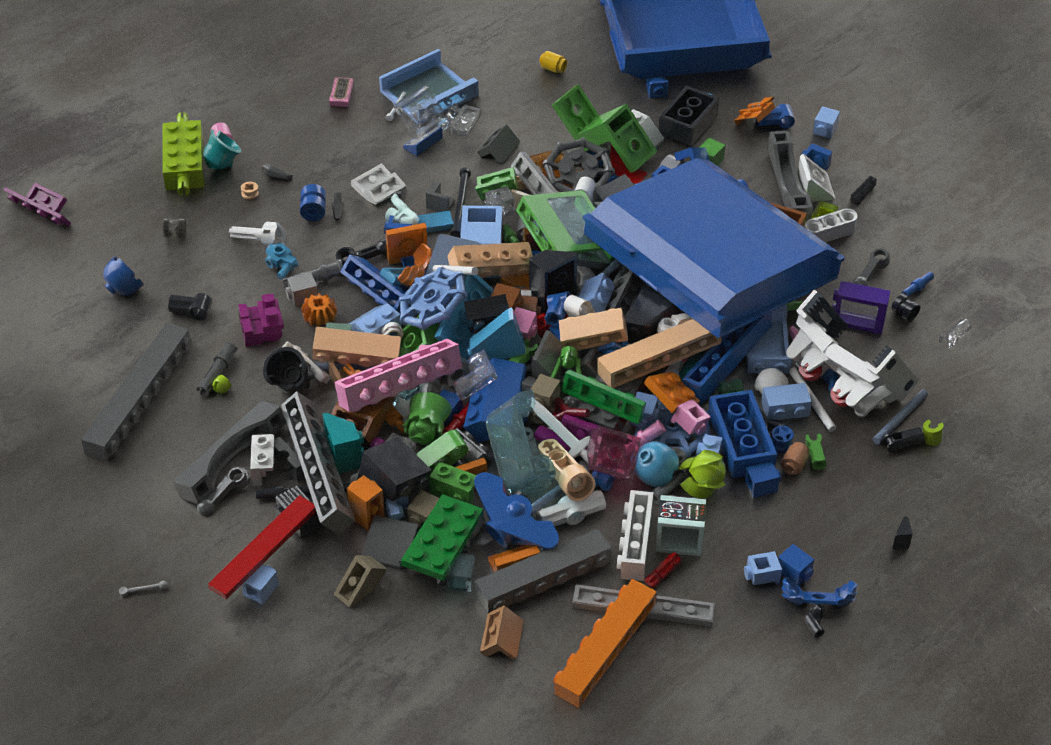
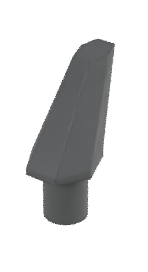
M266 163L262 166V170L267 172L266 175L271 178L290 180L293 175L275 166H270Z
M335 192L334 201L331 205L334 219H340L344 202H342V193Z

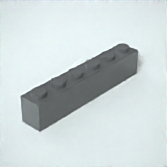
M597 528L562 543L553 549L543 551L475 580V595L487 614L502 606L508 607L514 603H520L528 597L541 594L551 587L562 585L572 578L583 576L595 568L605 566L611 562V546Z

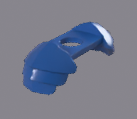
M787 577L783 580L781 588L783 591L782 596L789 602L797 605L813 603L832 604L842 607L855 601V596L858 593L856 591L858 585L854 581H849L848 584H844L841 588L837 587L835 593L802 591L799 585H795Z

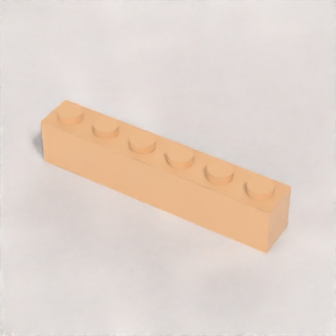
M692 319L599 357L598 375L609 387L615 388L721 344V338L718 339Z

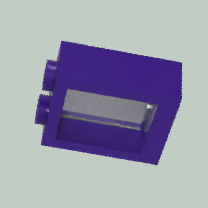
M841 281L839 289L835 288L833 301H836V304L833 303L832 308L846 322L848 328L882 334L891 291Z

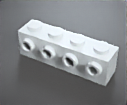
M631 490L630 500L625 502L624 515L627 516V520L623 519L621 533H625V537H620L619 551H623V553L618 555L617 569H621L620 579L632 580L633 578L637 581H644L653 492Z

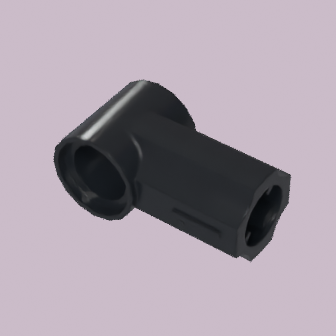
M198 293L195 297L170 295L168 310L169 312L189 314L195 320H205L212 305V298L204 293Z

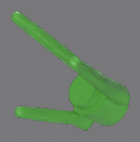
M565 346L562 348L561 355L557 359V364L552 372V378L556 377L561 365L568 369L576 366V373L581 374V359L578 358V350L575 347Z

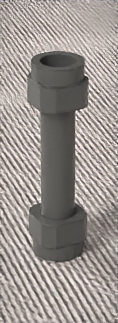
M690 468L685 470L679 469L678 475L662 488L656 487L652 491L653 502L660 504L661 495L668 496L667 494L687 478H693L689 472Z

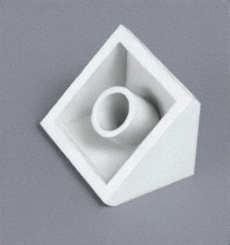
M802 154L799 160L798 178L804 192L809 194L811 202L835 199L827 172Z

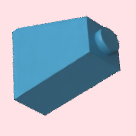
M513 308L507 309L470 338V347L467 350L470 360L474 359L476 366L483 361L493 358L504 360L526 353L525 341Z

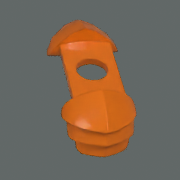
M422 243L413 254L415 265L405 267L398 277V281L402 284L412 286L416 277L420 278L425 275V270L428 269L433 253L428 245Z

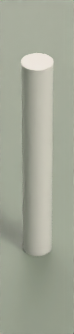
M433 266V272L438 267H445L447 270L461 271L464 275L478 274L476 267Z

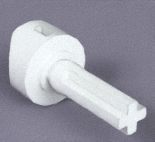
M266 222L262 229L235 226L229 229L230 238L261 240L264 248H267L270 244L283 243L285 245L287 240L286 230L277 222Z

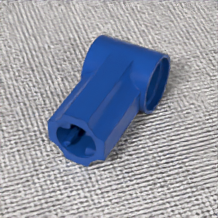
M780 104L759 123L756 119L757 126L779 125L784 129L792 127L795 123L792 108L788 104Z
M570 292L547 296L548 310L544 317L546 324L551 325L553 328L559 327V320H563L566 315L564 302L571 295Z

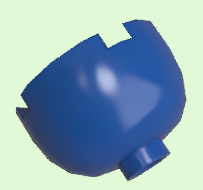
M116 256L104 268L103 278L107 283L105 288L111 294L116 292L121 296L133 295L144 283L140 278L137 280L134 275L135 273L121 259H117Z

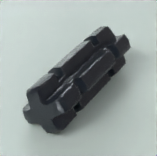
M868 176L850 195V201L855 204L859 203L876 186L877 179Z

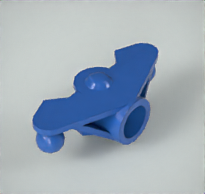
M482 472L475 477V488L489 519L485 523V528L499 545L507 548L510 544L536 545L541 547L542 551L553 549L559 545V536L552 521H536L531 515L532 506L528 498L517 494L507 496L503 492V478Z

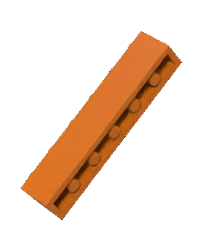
M633 578L628 585L622 586L616 601L610 602L602 619L599 618L595 622L592 633L582 639L579 650L576 654L572 653L566 663L567 666L563 671L560 670L555 675L553 680L555 695L580 708L656 605L657 591Z

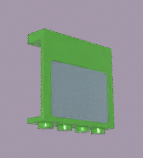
M583 190L522 196L516 211L541 251L554 250L582 253L603 250L609 260L614 259L612 255L584 235L585 220H583V215L591 213L595 207Z

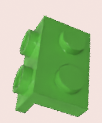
M514 167L477 177L475 189L480 199H490L501 194H508L512 189L518 190Z
M439 462L430 475V494L438 498L443 494L473 505L474 479L477 475Z

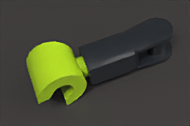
M927 420L923 424V430L917 427L901 432L887 433L884 435L883 441L888 444L887 448L891 452L923 442L931 446H937L942 442L944 424L940 423L937 428L931 429V421Z

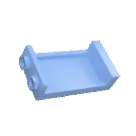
M787 305L772 311V327L746 355L748 373L760 374L765 369L776 368L783 374H790L789 370L791 369L792 359L786 355V350L789 347L786 322Z

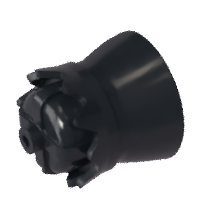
M281 347L272 351L267 356L263 365V376L266 382L271 385H277L287 395L294 394L296 391L302 394L304 389L310 387V380L315 377L311 371V365L304 360V357L298 350L291 347Z

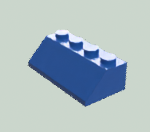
M498 358L478 364L463 427L478 443L514 430L522 393V382L525 379L527 369L525 364Z

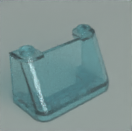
M532 389L517 393L490 412L486 419V428L499 475L503 478L505 490L509 494L515 490L528 494L549 489L556 475L554 464L548 456H532L522 419L529 416V413L535 407Z

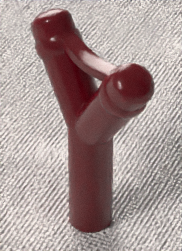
M559 397L554 400L555 410L552 415L558 421H561L565 414L573 417L588 418L590 416L589 409L570 408Z

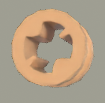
M245 182L241 185V195L243 198L250 200L259 195L258 185L255 182Z

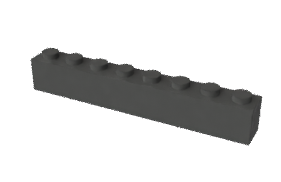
M169 323L164 325L81 438L84 454L108 461L112 454L116 453L119 444L128 436L129 430L134 423L138 422L144 409L149 407L152 398L160 391L164 381L170 377L174 367L180 363L184 353L190 349L192 340L190 339L189 329Z

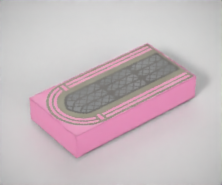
M335 77L329 100L330 106L348 107L354 84L353 78Z

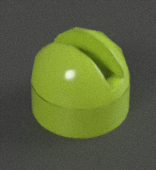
M219 375L213 382V390L219 394L227 392L232 387L230 381L223 375Z

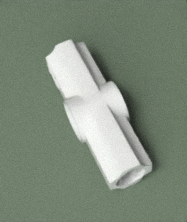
M601 490L593 491L588 498L582 501H573L566 495L559 500L558 504L536 511V517L538 521H552L554 526L566 522L569 525H575L580 523L586 515L606 509V502Z

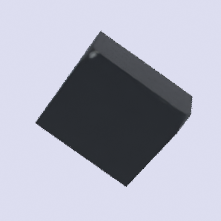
M907 516L903 518L895 534L893 549H909L913 533Z

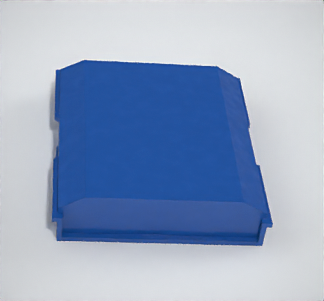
M599 0L605 9L611 29L609 34L621 73L624 72L644 79L747 69L765 59L772 58L769 48L770 39L755 0Z
M695 158L607 197L591 213L583 215V220H585L584 235L718 339L838 279L841 262L845 260V257L727 172L711 161Z

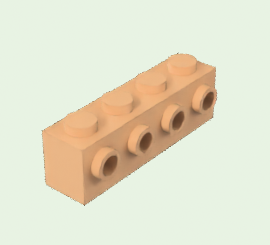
M529 242L453 246L447 257L450 266L476 267L478 269L477 275L485 278L492 275H499L500 277L509 274L525 275L529 273V258L533 257Z
M316 327L313 359L320 362L333 361L344 365L350 363L363 367H375L399 357L401 337Z

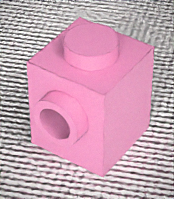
M516 307L514 314L524 341L529 340L530 342L531 337L536 336L538 329L536 312Z

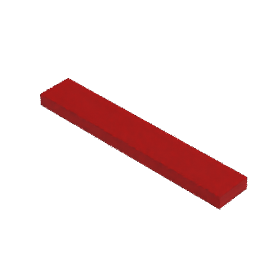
M299 495L208 583V588L227 600L317 512L314 503Z

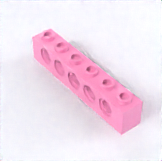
M445 339L336 381L335 387L339 406L348 412H357L361 410V407L377 404L384 398L395 397L400 392L415 389L422 383L433 382L440 376L453 374L455 370L462 368L458 344Z

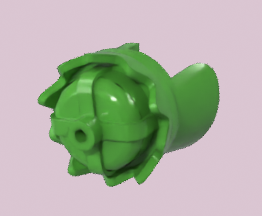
M421 392L414 395L410 400V415L403 424V427H405L404 434H409L410 443L417 442L425 446L441 437L444 421L449 417L452 410L451 404L442 396L431 392Z

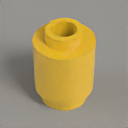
M550 51L542 53L539 59L541 68L557 74L564 73L568 64L564 56Z

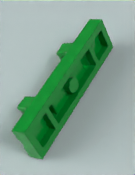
M572 370L565 372L562 392L633 423L639 424L642 422L646 402L635 398L633 394L623 393L597 382V379L593 377H586Z

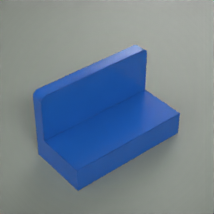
M691 147L674 153L676 161H691L695 158L709 160L706 148Z

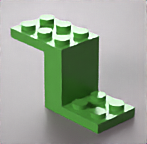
M578 84L552 104V107L574 140L585 137L586 140L598 146L610 141L630 173L636 171L657 152L627 103L599 116ZM573 106H575V107L577 108V110H578V113H577V114H575V112H574V110H573ZM632 142H633V143L635 144V146H636L635 150H634V149L632 148V146H631V143H632Z

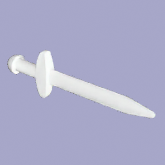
M528 395L525 396L532 410L571 448L568 453L573 459L580 455L593 471L596 466H602L600 459H596L586 450L592 439L590 436L579 441L541 403Z

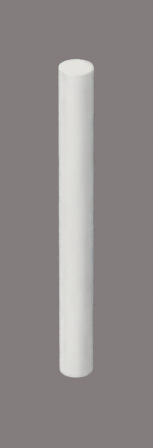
M796 367L789 370L796 384L806 383ZM806 383L812 401L811 406L828 431L833 432L836 429V425Z

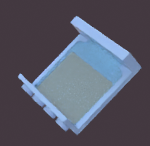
M439 49L379 77L380 92L394 104H396L402 92H406L398 107L419 125L479 96L478 80L474 77L467 81L462 80L441 62V50Z

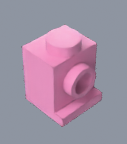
M692 399L679 405L670 421L672 423L677 422L689 435L693 433L700 435L706 430V424L710 416Z

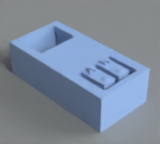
M463 205L461 238L479 242L478 245L501 244L502 206ZM492 275L485 278H500V276Z

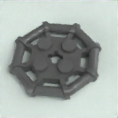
M585 137L574 141L556 143L551 154L542 163L549 182L560 192L574 191L579 179L582 177H589L595 181L598 176H602L599 182L595 183V191L607 184L609 179L615 175V169L612 167L608 155L609 150L606 147L602 148L586 140ZM584 147L597 154L593 156L585 152ZM559 154L563 156L562 160L559 163H554ZM601 159L603 161L604 168H599L598 161ZM575 167H582L583 171L579 170L576 172ZM553 170L559 171V178H555ZM563 183L573 187V189L563 185Z

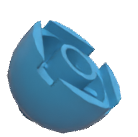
M657 441L642 445L633 458V469L636 476L646 485L655 488L669 483L673 479L672 474L679 467V458L676 452L668 445Z

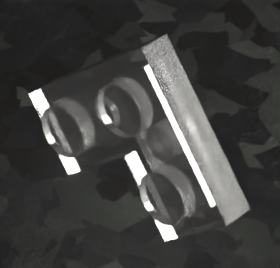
M484 349L472 355L466 361L471 373L459 378L453 384L461 401L498 378L491 360Z

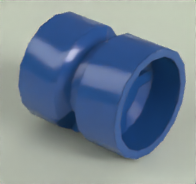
M317 184L304 186L300 194V215L308 221L321 220L325 215L326 191Z

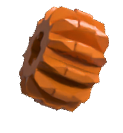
M320 293L318 296L311 294L310 298H305L304 304L301 307L305 322H309L311 326L317 324L320 327L321 324L326 325L328 322H334L337 313L334 298H329L328 294L321 296Z

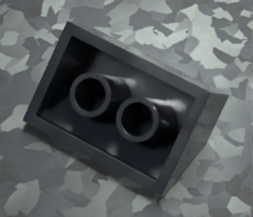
M544 250L529 258V290H531V297H538V306H542L541 314L542 312L546 314L548 310V295L563 292L577 295L578 254L575 252Z

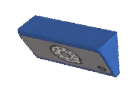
M442 127L427 128L403 145V148L418 156L443 138Z

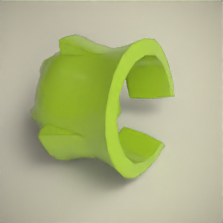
M704 449L698 456L686 459L679 469L685 470L690 468L689 472L693 478H687L680 484L681 487L693 497L702 499L712 495L716 488L725 486L726 484L723 480L726 468L722 461L723 456L715 451Z

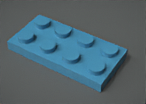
M465 275L466 299L461 301L451 314L449 320L441 321L434 336L439 342L449 339L457 343L460 356L467 360L469 358L467 348L470 347V338L475 335V331H469L464 301L491 297L494 291L478 275Z

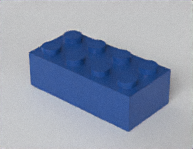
M747 390L710 396L708 413L710 414V420L716 436L722 437L721 450L731 477H744L746 467L772 461L775 467L777 453L753 391Z

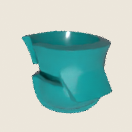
M211 129L208 144L203 151L205 164L208 168L223 170L228 166L232 168L233 160L241 152V148L223 132L218 131L216 136L214 130Z

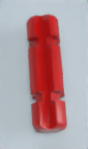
M673 552L668 555L665 561H662L645 578L644 581L648 587H656L660 580H663L681 562L678 554Z

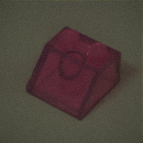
M598 426L591 431L588 443L587 458L589 469L632 481L641 438Z

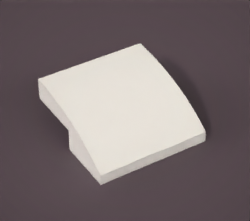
M382 163L351 180V186L366 200L375 205L391 197L395 192L405 189L407 186L395 172L391 174Z

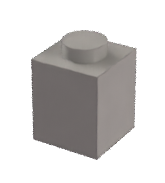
M311 273L287 278L288 287L285 288L288 299H292L294 306L304 304L305 298H310L311 294L318 296L317 285Z

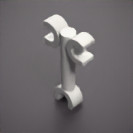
M286 341L283 347H291L298 350L304 357V360L311 365V371L320 382L323 381L327 384L331 379L330 375L314 364L307 357L308 354L300 350L299 346H294Z

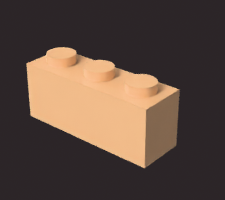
M613 308L607 311L559 320L560 339L563 347L572 346L577 350H582L612 342L628 341L626 319L622 308Z

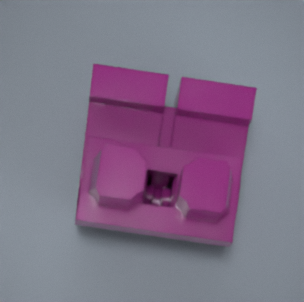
M274 294L261 295V301H257V306L247 307L246 303L238 304L239 321L245 347L263 344V341L267 340L277 341L283 336L282 329H284V323L278 299L274 298Z

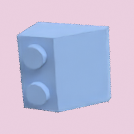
M387 303L373 308L348 324H352V331L382 334V328L387 323L396 322L401 325L399 319L401 314ZM396 331L389 333L391 336L398 334Z

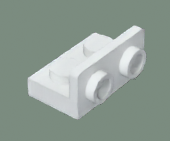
M273 434L252 435L250 467L253 486H262V477H266V471H272L274 467Z

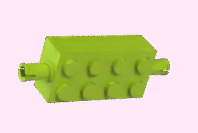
M180 112L176 117L177 122L162 123L163 178L165 190H177L180 196H183V191L185 190V196L190 193L189 188L204 187V144L201 120H189V116L185 112H183V117L181 118Z

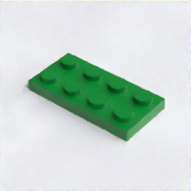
M442 494L402 557L401 566L444 581L484 515L483 508Z

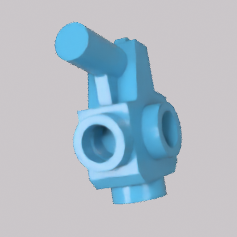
M283 243L270 244L266 248L267 258H265L267 266L271 269L274 267L276 269L282 268L277 274L279 279L282 280L290 271L293 272L298 267L297 258L292 255V251Z

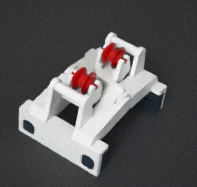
M813 290L796 310L799 314L796 324L801 329L787 348L786 355L796 362L800 374L808 381L817 380L829 368L837 372L841 377L836 381L831 390V398L837 405L853 407L859 417H864L883 400L888 403L895 400L901 402L919 382L898 354L887 345L885 346L886 350H881L883 354L879 353L880 357H875L877 361H872L877 368L840 347L835 337L839 338L838 334L842 335L841 330L845 331L844 327L848 328V325L816 290Z

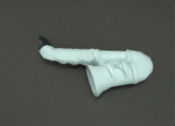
M403 191L395 192L391 197V201L396 209L391 207L387 210L385 221L388 222L390 215H393L394 223L418 224L419 217L417 213L413 212L400 200Z

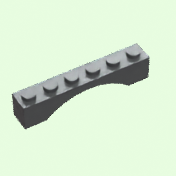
M789 131L770 132L768 152L784 205L787 208L807 213L806 221H808L812 217L813 206L809 194L804 192L797 175L793 144Z
M261 400L173 480L180 498L196 504L205 499L214 490L215 481L222 468L236 454L251 445L252 435H274L286 424L280 406Z

